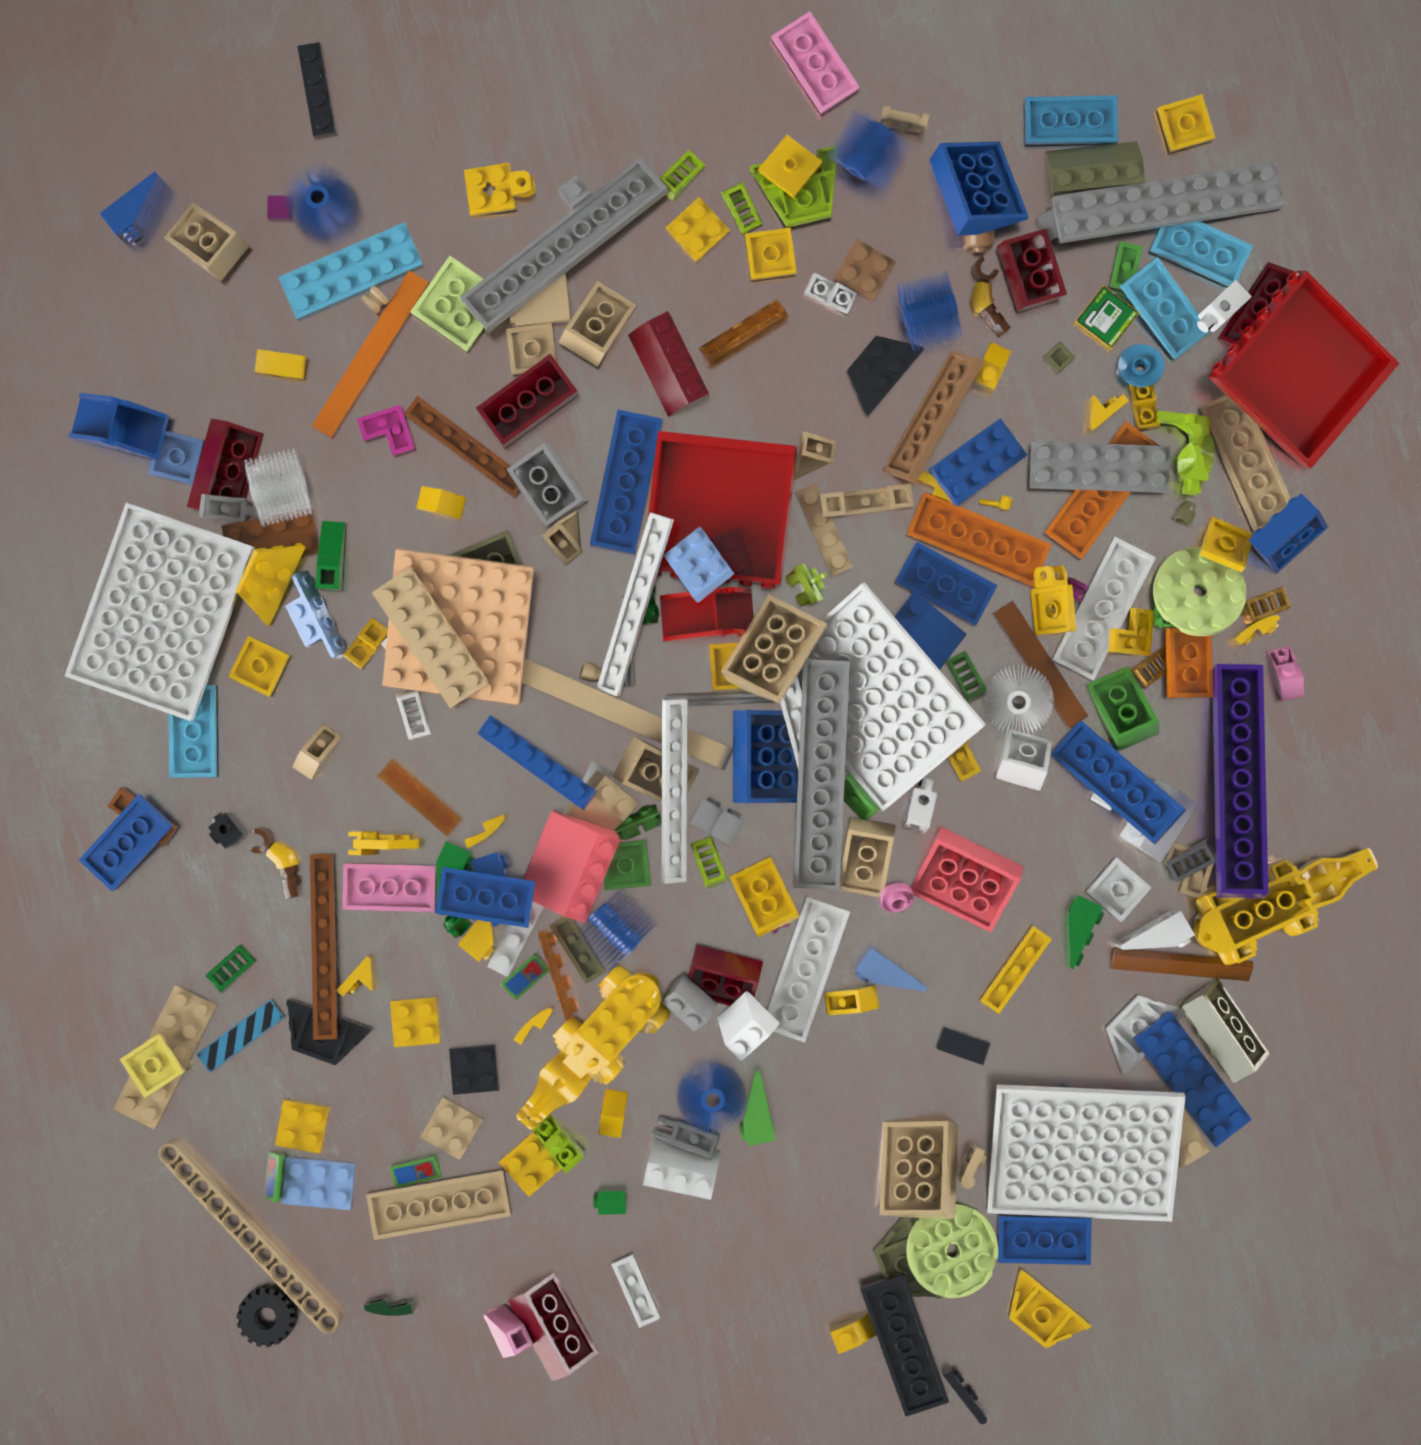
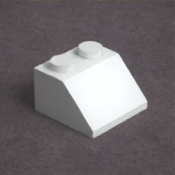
M1009 729L999 758L996 779L1040 791L1048 772L1052 740L1026 733L1024 737V733L1020 732L1019 735V731H1016L1015 736V730H1012L1011 733V729Z
M748 991L744 992L717 1018L725 1045L741 1061L765 1041L779 1025V1022Z

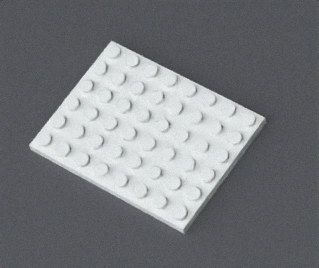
M125 503L64 676L193 722L238 597L236 592L237 586L255 547Z
M864 582L821 619L828 626L808 658L850 660L845 768L883 812L986 724ZM802 666L801 670H800L799 673H798V678H799V681H800L801 689H802L803 666Z
M997 1084L987 1213L1172 1222L1185 1094L1176 1092Z

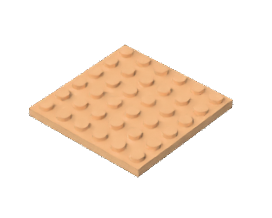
M397 548L395 550L393 578L409 567L413 568L489 681L487 685L467 698L518 705L521 695L534 567ZM389 619L382 686L440 694Z

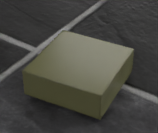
M1061 341L1043 356V359L1057 374L1076 358Z

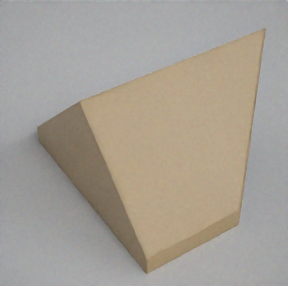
M802 432L794 480L825 465L833 464L837 441Z
M578 509L559 520L541 535L565 565L583 551L581 549Z

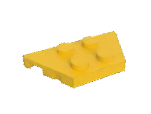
M295 543V546L289 547L280 545L273 546L270 549H254L237 586L236 592L267 626H270L292 578L291 576L294 574L304 552L305 546L301 543Z
M1023 1269L1019 1270L1009 1319L1044 1348L1051 1347L1060 1340H1066L1084 1329H1090L1091 1324Z

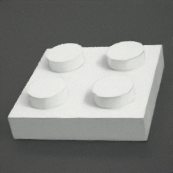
M1115 857L1088 888L1086 893L1116 919L1123 922L1152 887Z

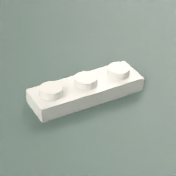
M633 1253L612 1262L611 1265L638 1327H643L660 1319L659 1312Z

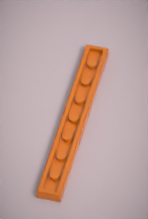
M409 270L311 425L312 427L333 438L411 314L410 311L429 286V282Z

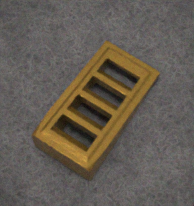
M1284 587L1246 600L1241 612L1244 624L1247 625L1292 608ZM1275 594L1277 595V598H1278L1279 603H1280V605H1281V607H1279V608H1278L1277 603H1276V601H1275V598H1274V596H1273V595H1275ZM1265 598H1268V601H1269L1270 606H1271V609H1272L1271 611L1269 610V607H1268V604H1267ZM1256 601H1259L1263 614L1260 613Z
M1166 644L1131 669V672L1143 689H1146L1167 673L1166 659L1162 655L1166 651ZM1159 657L1165 666L1164 669L1159 666L1155 658ZM1150 662L1158 671L1157 674H1154V672L1148 666ZM1143 667H1144L1145 670L1148 672V674L1151 676V678H1150L1149 680L1146 678V676H1145V675L1143 674V672L1141 671V669H1142Z

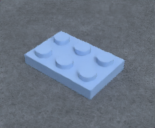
M700 526L664 554L668 563L697 603L734 575V572Z
M286 1157L281 1204L351 1210L356 1163Z

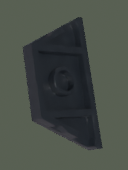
M881 336L873 338L846 371L865 416L869 417L925 348Z
M287 999L286 1001L292 1050L332 1065L338 1064L372 1030L370 1027L337 1016L338 1039L313 1040V1007L292 999Z

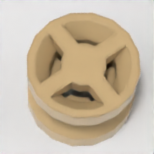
M374 285L370 288V292L367 295L361 297L376 314L380 312V307L383 304L389 302L388 298Z

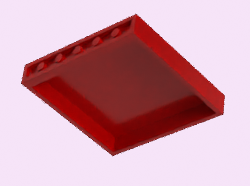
M1297 270L1287 278L1286 285L1274 293L1270 304L1258 312L1254 323L1243 330L1239 341L1233 343L1228 348V354L1223 360L1218 361L1212 367V373L1208 377L1301 467L1312 469L1400 363L1308 271Z
M658 431L648 517L651 512L674 520L664 554L699 526L709 539L739 529L753 574L747 576L732 575L724 583L729 584L730 579L738 580V585L752 586V583L755 582L762 583L761 588L775 589V585H781L797 447L794 445ZM663 554L657 576H661V572H668L670 577L679 578Z

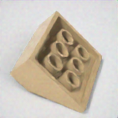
M768 594L721 673L728 682L743 690L780 703L828 625Z
M949 1121L884 1122L880 1215L955 1219L957 1125Z

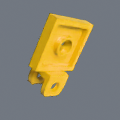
M508 162L464 170L469 212L472 217L516 210L515 199L527 198L536 193L534 177L529 172L523 170L511 172V166ZM488 184L496 187V190L492 191L490 196L487 192H484Z
M1037 567L1034 572L1035 589L1031 590L1035 635L1076 631L1073 586L1068 585L1065 567ZM1056 571L1059 573V578L1057 580L1055 579ZM1043 572L1046 573L1045 580L1042 578ZM1054 606L1056 608V613H1052L1051 608H1054Z
M348 832V836L357 837V839H353V849L357 850H348V855H377V849H419V839H410V835L398 834L396 839H394L393 834H379V839H377V832Z

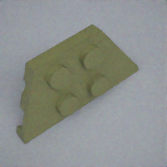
M902 1217L873 1251L883 1276L887 1278L904 1272L913 1297L924 1296L940 1299L942 1296L933 1294L921 1286L910 1270L907 1261V1241L913 1225L909 1217Z

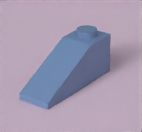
M869 946L854 967L858 972L856 976L865 983H868L870 980L874 984L924 992L927 990L924 984L871 946Z

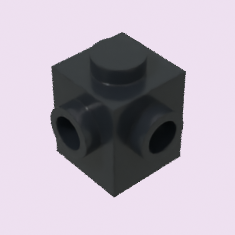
M220 812L210 820L213 823L208 827L211 831L209 833L210 837L216 844L221 843L225 849L230 848L246 835V832L231 813L223 815Z

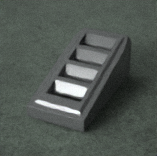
M1205 839L1165 863L1177 883L1216 863V853L1208 839ZM1203 848L1209 857L1206 860L1200 851ZM1196 853L1201 863L1197 865L1191 854ZM1187 857V859L1189 860L1192 866L1191 869H1188L1186 863L1183 860L1184 858ZM1176 862L1180 863L1184 871L1182 874L1178 871L1175 865Z

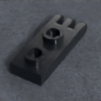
M949 1366L942 1371L944 1378L980 1424H985L987 1417L983 1409L976 1402L979 1399L971 1387L968 1390L962 1383L965 1379L957 1369L953 1371Z

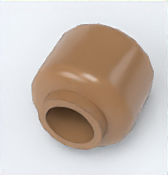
M994 230L979 235H965L966 246L973 248L974 252H986L987 247L995 243Z

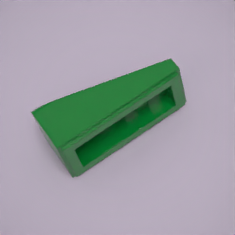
M239 945L208 972L205 978L222 994L255 963V960ZM237 954L245 960L246 964L244 966L235 957ZM230 960L239 968L237 972L228 964ZM223 967L232 974L230 978L221 970ZM217 973L225 981L224 984H221L215 978Z

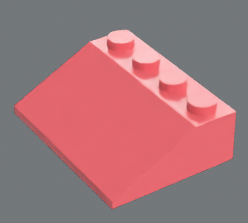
M551 810L523 877L525 880L536 881L533 902L564 917L585 923L620 842L616 831Z
M941 826L911 888L914 896L992 932L1021 880L1024 866Z

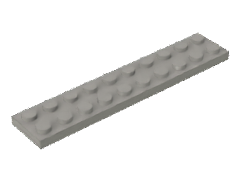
M638 158L461 296V302L489 333L669 192L668 187L641 158Z
M1275 162L1053 196L1051 199L1060 243L1282 209L1285 206Z
M807 658L803 665L794 888L840 890L850 660Z

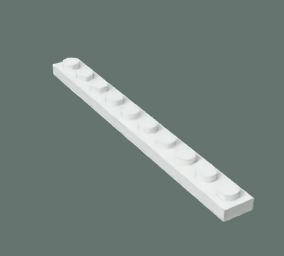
M592 761L582 781L587 783L596 770L610 778L612 771ZM532 902L529 928L508 925L487 967L506 977L509 976L544 908L543 906Z

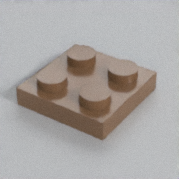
M856 238L833 280L873 302L896 261Z

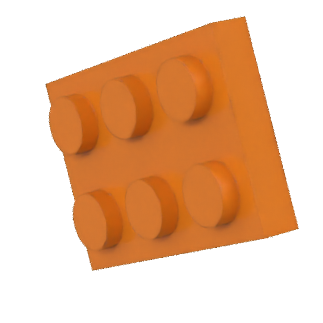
M1179 628L1166 629L1167 698L1213 697L1212 635L1193 636L1179 631Z

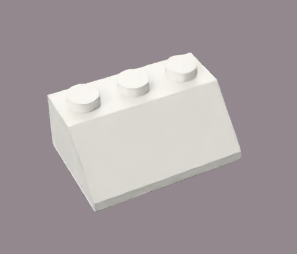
M1156 777L1154 783L1185 808L1186 811L1156 845L1129 822L1121 832L1120 837L1162 863L1198 804L1176 788Z
M653 1136L643 1185L711 1200L721 1151L715 1150L711 1160L673 1146L669 1142L662 1141Z

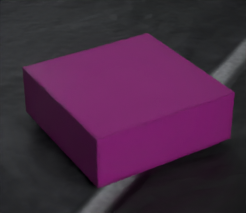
M268 195V220H291L290 212L292 205L285 203L290 201L286 200L290 199L289 196Z

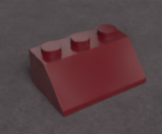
M1047 228L1004 240L997 246L1017 312L1043 305L1067 295Z
M696 944L688 978L716 1003L730 1006L746 991L755 997L763 962Z

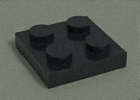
M496 1044L449 1048L453 1095L500 1090Z

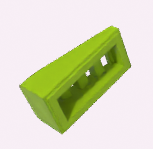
M690 150L659 178L668 187L669 192L666 196L672 201L706 165ZM686 160L695 167L694 170L685 163ZM681 167L689 175L686 176L679 168ZM675 174L682 182H678L672 175Z
M739 182L720 192L742 234L763 224L743 182ZM740 191L741 195L731 200L730 195ZM743 199L745 200V204L735 208V203ZM749 208L750 212L739 217L738 212ZM751 216L754 217L755 220L743 225V220Z
M712 836L690 844L707 889L729 881ZM710 845L711 847L710 850L702 853L698 852L699 849ZM712 854L714 855V858L706 860L704 862H702L701 860L704 857L710 856ZM717 863V867L705 871V867ZM720 872V876L709 880L708 876Z

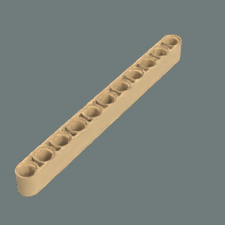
M524 658L522 683L662 743L661 717ZM687 729V754L725 770L733 749Z
M169 1141L164 1144L159 1150V1158L163 1164L323 1333L334 1332L341 1322L339 1311L178 1141ZM167 1147H172L175 1149V1158H170L169 1156H167ZM183 1164L191 1166V1175L183 1173ZM198 1181H205L208 1185V1190L205 1192L199 1190ZM218 1197L223 1200V1208L215 1207L213 1203L214 1198ZM232 1214L237 1215L240 1220L239 1225H233L229 1221V1216ZM245 1232H253L256 1237L255 1241L249 1242L246 1240ZM261 1249H269L271 1258L266 1259L262 1257ZM277 1266H285L287 1275L278 1274ZM294 1282L301 1283L303 1291H294L292 1284ZM308 1300H317L319 1308L312 1309L309 1307ZM324 1317H333L335 1325L329 1326L325 1324Z

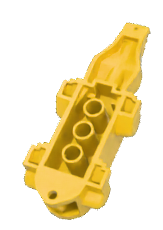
M1365 848L1340 858H1317L1309 861L1299 869L1292 862H1289L1288 859L1268 865L1269 894L1265 898H1217V891H1210L1198 897L1196 906L1199 913L1196 915L1193 924L1195 939L1204 948L1218 952L1225 965L1241 963L1256 956L1255 951L1258 944L1256 940L1281 928L1289 936H1296L1318 927L1317 921L1319 919L1317 916L1319 914L1317 909L1342 899L1354 882L1378 868L1377 861L1371 849Z
M620 966L614 967L598 985L601 988L599 992L602 993L601 996L604 1000L587 1019L581 1023L576 1018L570 1017L554 1033L555 1043L558 1044L557 1048L561 1051L541 1069L533 1094L517 1113V1119L528 1129L534 1130L553 1110L574 1102L591 1078L595 1082L598 1081L601 1084L604 1082L608 1085L624 1068L623 1061L618 1054L639 1031L641 1033L644 1031L646 1034L649 1032L654 1034L668 1020L670 1011L661 1002L659 980L655 975L640 972L630 974Z

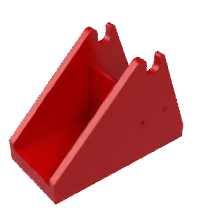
M716 588L698 603L689 591L660 595L663 642L743 636L754 619L751 588Z

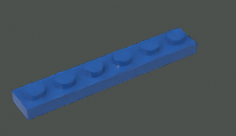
M490 715L477 734L582 810H585L597 793L594 788Z

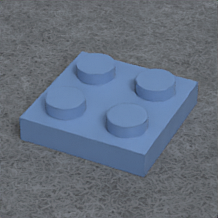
M165 431L158 460H151L148 474L193 485L205 440Z

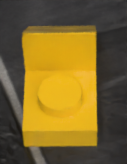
M1122 394L1119 398L1114 395L1104 403L1107 406L1106 409L1095 395L1090 397L1088 431L1090 433L1129 401L1125 395Z
M370 954L365 957L336 990L342 996H345L347 993L352 995L360 986L357 983L359 980L372 992L375 990L373 957Z

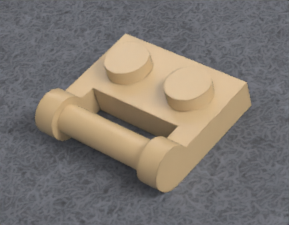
M883 106L880 123H885L884 126L896 129L898 126L907 127V130L910 132L920 133L921 130L925 131L927 128L929 114L922 113V115L892 110L889 106Z
M973 1141L957 1173V1178L965 1189H971L975 1185L973 1176L977 1168L981 1169L986 1160L985 1150L981 1145Z

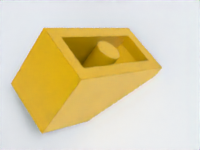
M990 342L982 359L984 363L972 384L992 393L1012 351Z
M477 920L457 944L478 962L482 958L487 960L495 951L492 948L495 943L492 922Z
M876 985L824 992L827 1015L863 1013L879 1008Z
M868 1312L829 1327L838 1354L861 1346L876 1336Z

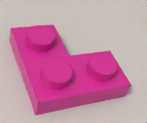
M401 405L357 418L364 441L386 435L393 456L415 450Z

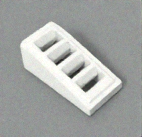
M406 690L397 693L396 698L408 739L412 740L431 734L420 692L417 690ZM416 697L415 701L403 703L405 699ZM415 706H418L419 708L418 710H414L407 713L405 710ZM421 715V719L408 721V718ZM420 724L424 725V728L411 731L410 727Z

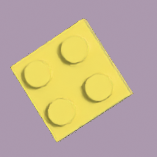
M161 1033L120 1059L144 1098L185 1072Z

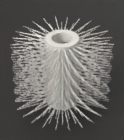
M288 456L290 459L278 457V459L275 458L273 461L270 460L269 463H264V461H268V459H264L245 468L250 469L246 470V472H249L246 475H248L247 478L250 480L248 482L254 507L257 505L256 513L257 511L259 512L258 517L268 519L269 516L278 515L270 518V520H266V523L282 517L284 514L287 515L288 512L292 513L293 511L290 510L297 511L295 508L307 511V508H312L309 507L311 506L309 504L310 501H308L310 498L308 499L309 496H307L308 490L301 466H299L300 460H297L295 457ZM293 512V514H289V517L293 516L294 514L297 515L298 512Z
M1013 664L1015 682L1010 666L1011 678L1006 667L1004 671L1007 678L1002 670L1000 671L1002 676L997 671L998 678H994L988 683L986 696L991 700L984 702L987 703L984 708L992 703L989 706L987 715H990L991 719L997 720L995 726L1001 721L998 729L1004 724L1002 732L1009 721L1006 735L1013 720L1012 733L1016 717V736L1018 714L1020 735L1021 715L1025 737L1023 719L1028 735L1029 730L1026 720L1032 733L1031 723L1036 731L1037 726L1035 723L1041 729L1039 721L1042 723L1046 722L1047 717L1050 718L1048 709L1053 710V705L1047 700L1053 699L1054 696L1051 697L1053 692L1052 688L1051 690L1049 688V683L1046 681L1045 684V680L1042 679L1043 673L1039 676L1040 672L1038 671L1034 676L1036 668L1029 678L1032 667H1030L1025 680L1026 666L1022 686V671L1020 686L1018 671L1017 686ZM1020 695L1025 698V702L1018 705L1012 699Z

